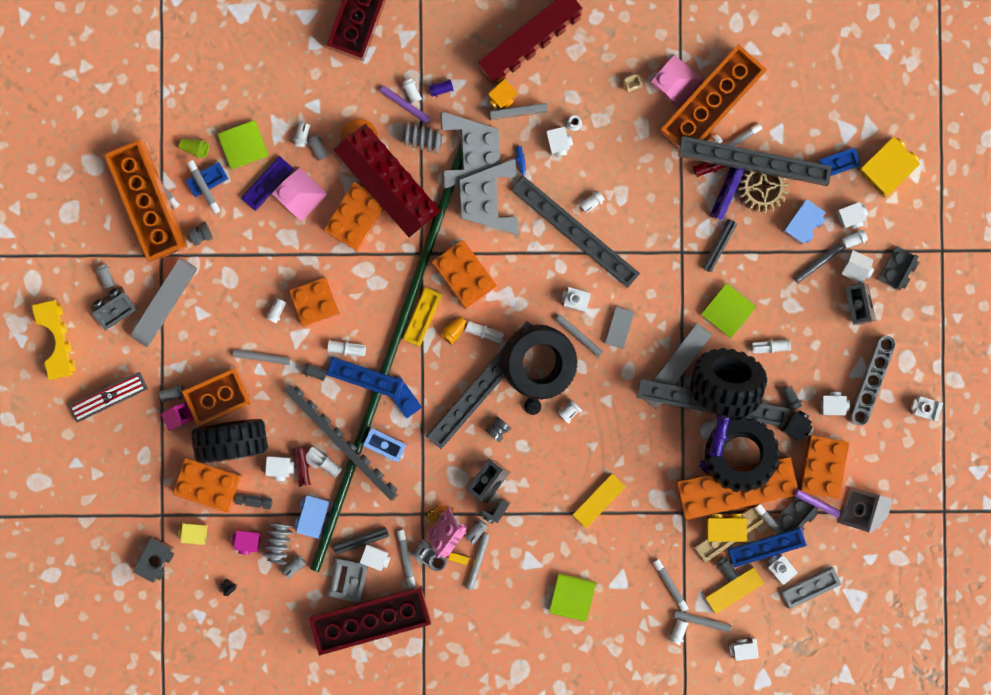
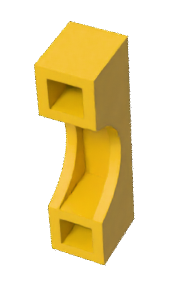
M53 300L32 305L36 324L47 327L53 333L56 341L52 356L45 361L48 380L74 376L76 365L75 361L71 360L70 357L72 347L70 341L66 339L68 329L66 323L62 321L61 315H64L62 304Z

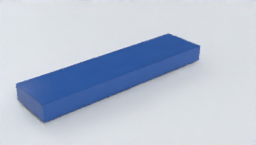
M334 357L331 359L326 374L395 399H399L404 384L403 380Z
M798 527L729 548L728 552L733 567H738L805 547L807 542L802 527Z

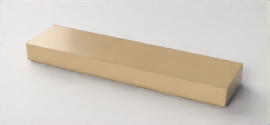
M755 505L741 513L742 517L747 518V533L765 522L754 509ZM707 538L695 545L694 548L704 563H706L734 542H708Z

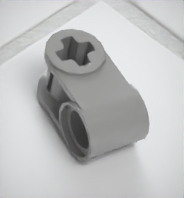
M421 538L419 540L420 544L410 555L434 571L443 570L447 565L446 557L440 556L443 560V565L440 568L435 567L433 560L436 554L431 544Z

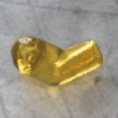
M434 506L426 515L428 522L435 523L448 506Z

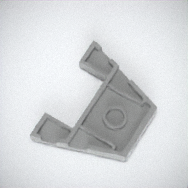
M445 112L440 113L441 130H461L462 170H444L443 188L456 185L458 180L500 164L499 129Z
M515 159L458 180L460 219L511 234H519L518 217L498 218L496 178L516 177Z

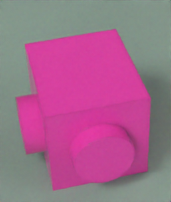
M187 402L161 413L168 431L194 420Z
M237 530L236 534L232 535L231 545H234V550H239L238 554L250 555V552L257 553L259 552L261 532Z

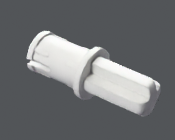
M470 320L465 332L480 336L482 340L485 338L497 343H501L504 337V333L488 328V325L482 326Z
M770 339V341L752 343V352L754 354L767 352L773 354L779 351H791L790 339L775 341Z
M329 340L327 352L342 353L344 356H347V354L365 356L366 346L352 344L349 341L345 343Z
M311 447L307 452V456L320 465V469L323 468L334 478L342 471V468L329 459L330 456H325L316 447Z

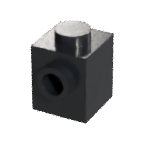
M800 410L798 413L792 412L782 432L798 441H802L804 435H809L813 427L810 425L812 421L808 419V414Z

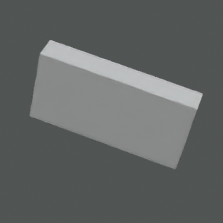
M615 307L605 344L624 349L634 315L633 311Z

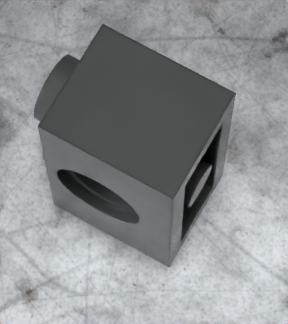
M860 283L845 287L853 325L875 322L876 317L869 285L867 283Z
M488 458L466 490L478 500L488 503L510 472L497 461Z
M152 537L133 572L152 583L156 582L157 579L160 581L165 572L163 569L165 563H170L174 556L172 552L174 547ZM153 555L157 556L160 560L158 566H154L151 563Z

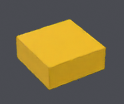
M451 551L448 560L467 565L469 557Z

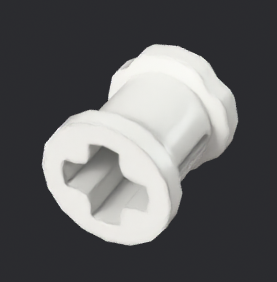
M571 399L568 400L569 403L561 411L557 412L568 424L578 412H582Z

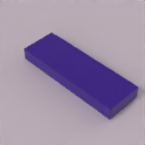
M279 156L241 199L254 211H257L294 168Z
M730 167L710 213L711 218L716 220L724 219L743 175V169Z

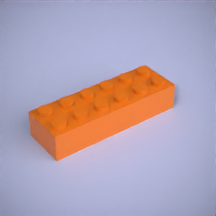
M738 44L659 132L678 149L682 136L704 140L767 69Z
M137 140L104 154L147 262L157 261L188 248L145 141Z
M791 457L779 458L778 466L769 481L759 489H752L749 492H732V489H725L721 487L722 485L719 482L716 483L713 480L711 474L676 481L684 519L688 520L794 496L793 492L798 487ZM758 463L733 468V470L747 472L756 467Z

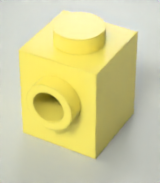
M183 523L182 527H179L178 538H181V543L205 545L208 525Z

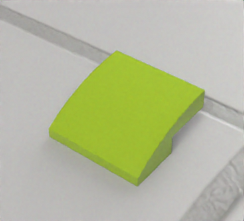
M256 120L217 134L230 170L246 166L249 163L269 156Z
M726 283L701 315L732 338L757 306Z
M558 573L549 613L586 622L596 582Z

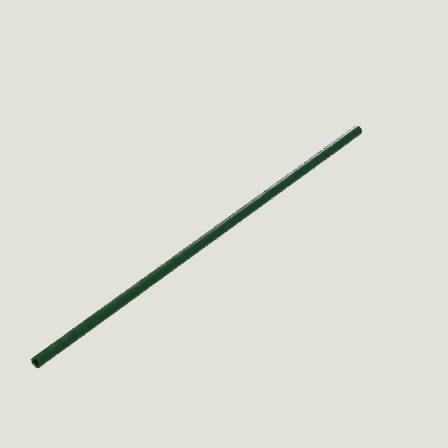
M461 141L451 170H461ZM455 185L443 190L438 204V208L441 211L433 218L379 373L389 375ZM375 391L372 392L354 443L358 448L356 451L360 455L382 395ZM350 458L310 568L316 572H320L357 466Z

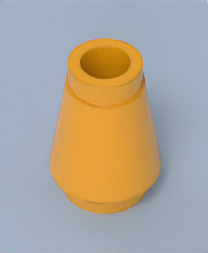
M459 316L442 329L443 332L440 336L452 345L459 339L468 324L467 321Z

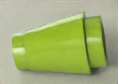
M182 138L179 143V149L200 159L207 156L209 143H206L205 140Z

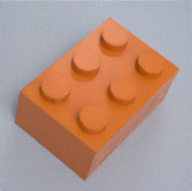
M354 181L324 231L358 252L384 211V208L366 188Z
M464 239L432 262L466 309L497 288L496 283Z
M233 368L182 391L197 427H201L253 403L238 368Z
M808 435L799 490L807 494L840 499L849 442Z
M187 457L184 459L173 495L228 513L231 511L242 475L207 463H198L195 459Z

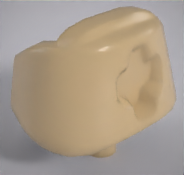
M638 74L628 75L623 79V89L627 92H635L636 89L643 87V82Z

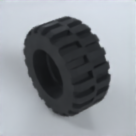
M726 348L712 349L697 359L690 382V391L695 401L701 407H705L708 412H714L718 416L725 415L728 418L733 416L739 418L744 415L747 416L759 408L768 378L759 361L756 362L754 357L747 356L745 352H737L735 349L726 350Z
M734 416L729 418L730 421L726 432L727 440L723 444L722 456L716 457V451L714 456L709 455L713 441L711 436L715 432L714 428L705 446L704 460L708 473L713 476V480L716 483L719 482L722 485L721 487L725 489H732V492L743 491L744 493L752 489H759L769 481L778 466L780 450L778 449V440L775 439L772 429L769 430L767 428V424L758 422L757 418L754 417L749 419L746 416L735 418ZM746 437L757 444L760 450V460L756 467L747 472H739L726 464L723 452L725 445L731 439Z
M262 419L214 424L193 429L191 433L194 457L198 463L245 458L265 453L268 449L265 424Z

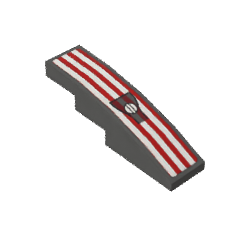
M138 372L70 404L69 407L76 422H80L148 388L141 373Z

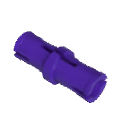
M723 416L717 417L715 432L711 436L713 438L709 452L711 456L715 455V451L716 457L722 456L723 444L727 440L726 432L730 421L727 417H724L723 425Z

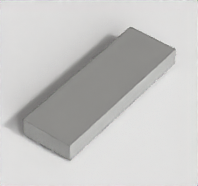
M546 103L494 110L490 112L491 121L548 113V106Z
M831 567L782 590L781 593L788 608L791 609L842 584L834 567Z

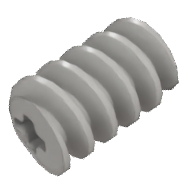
M407 122L401 143L405 140V146H409L412 142L413 148L420 144L421 150L427 146L428 152H431L434 147L435 153L438 154L443 134L440 135L439 129L433 133L432 127L426 132L424 125L418 130L416 123L410 128V122Z
M277 522L269 523V526L274 528V530L267 531L272 538H266V541L271 544L264 546L269 553H263V556L269 562L286 564L281 558L288 555L283 552V550L289 549V546L284 543L290 542L291 539L286 535H291L292 531L287 528L293 526Z

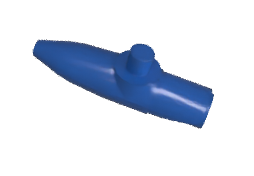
M522 146L516 147L517 158L514 159L518 163L522 176H525V157Z

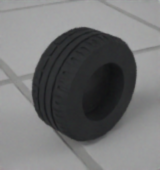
M541 324L528 325L515 332L505 344L501 360L503 373L509 384L522 395L537 400L553 398L564 392L571 384V381H573L578 366L577 353L568 337L557 329ZM537 344H544L551 347L555 352V367L547 377L539 380L532 379L523 370V358L531 347Z

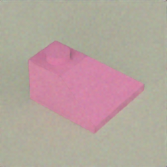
M674 55L654 77L650 85L677 108H680L704 79Z
M301 168L285 179L272 193L301 222L328 195Z

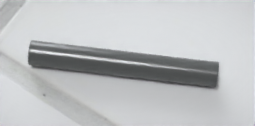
M837 244L796 275L794 279L797 283L803 281L844 249L842 244Z

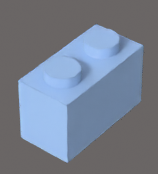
M806 199L785 227L783 233L800 245L805 242L809 243L814 236L812 231L816 226L819 228L825 220L823 216L826 212Z
M371 428L363 446L399 462L407 444Z
M311 495L302 498L299 508L302 509L301 517L297 516L294 525L297 528L296 533L319 539L330 501Z

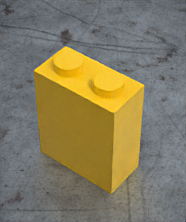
M892 137L858 170L884 198L889 196L920 165L918 156L912 151L909 152L905 148V143L900 138Z

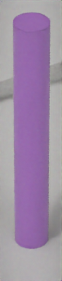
M384 85L379 92L427 124L431 119Z
M799 489L794 490L793 495L836 518L840 516L841 512L836 508Z

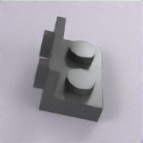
M895 246L878 281L897 291L902 288L905 289L910 281V278H908L910 272H914L919 264L917 261L919 256Z
M122 286L112 289L108 296L103 299H97L90 307L93 316L105 331L137 310Z
M794 497L775 518V522L784 531L802 527V530H804L803 526L807 521L811 522L817 516L816 511L818 508Z
M503 499L502 502L498 500L492 509L495 512L494 514L483 509L481 512L484 515L483 519L491 524L494 522L499 523L511 502Z

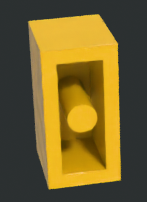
M711 514V517H707V541L747 542V518L742 517V514H730V517H723V514Z

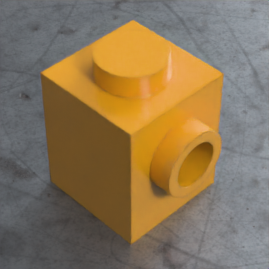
M504 79L488 94L490 98L488 102L495 109L497 107L500 110L503 108L508 109L515 102L513 99L518 95V92Z

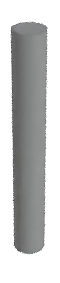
M559 315L555 319L597 357L603 353L599 347L563 316Z
M233 350V357L285 365H290L291 361L290 357Z
M482 534L465 587L466 589L473 590L489 541L490 535Z
M675 611L674 614L676 619L730 632L732 626L680 611Z

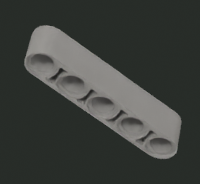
M182 258L176 262L130 336L145 347L150 345L197 270L195 266Z
M696 323L653 381L675 385L712 334ZM644 400L655 409L661 404L659 402Z
M890 336L879 337L875 342L850 411L849 419L854 425H865L869 421L895 349V340ZM884 339L888 340L890 344L887 350L881 347V342ZM877 357L883 360L881 368H877L874 364ZM871 375L875 376L877 380L874 386L868 383V378ZM865 393L870 396L868 404H864L861 400L862 395ZM859 411L864 415L861 422L855 420V414Z

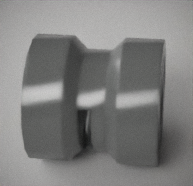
M206 221L200 223L196 228H188L194 246L200 245L201 241L213 239Z
M497 416L494 419L493 426H488L485 431L500 443L503 439V434L508 433L511 427Z

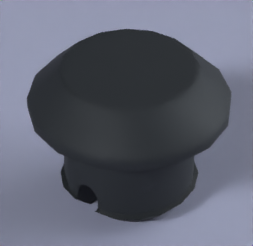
M532 398L528 399L524 405L525 411L530 415L538 414L541 410L540 401Z
M228 579L220 584V588L224 591L223 596H229L237 587V584H232Z

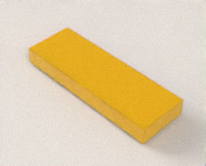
M424 287L402 340L418 347L421 346L443 294Z
M611 474L572 515L587 528L626 486L614 474Z
M752 567L705 598L714 613L717 614L763 585L764 582L756 569Z

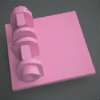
M449 506L440 515L438 521L430 528L427 534L437 558L449 556L467 529L464 524H457Z

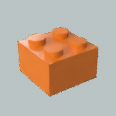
M326 277L289 291L303 327L340 314Z

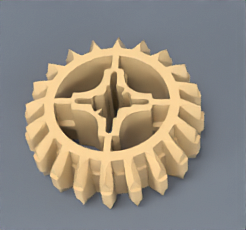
M746 170L748 174L743 172L742 177L744 180L740 179L739 182L743 186L737 187V191H743L739 198L746 197V200L742 202L744 205L748 201L751 203L748 209L751 210L755 205V212L757 213L760 207H762L763 213L767 212V207L772 212L774 211L773 204L778 208L781 206L778 200L785 202L786 199L782 194L788 195L789 192L783 190V188L789 187V184H783V181L787 180V178L773 176L777 183H771L767 180L765 174L759 173L758 183L748 185L750 177L757 172ZM763 182L769 188L762 192L759 188L755 187L760 186ZM778 189L776 197L772 201L767 202L768 192ZM749 191L757 192L761 202L753 199Z

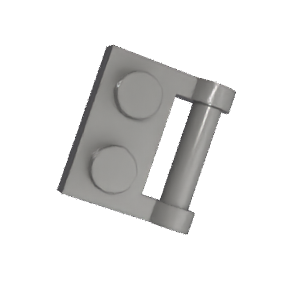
M334 558L333 564H335L327 596L360 603L368 566L354 561ZM342 566H346L348 569L342 593L337 590Z

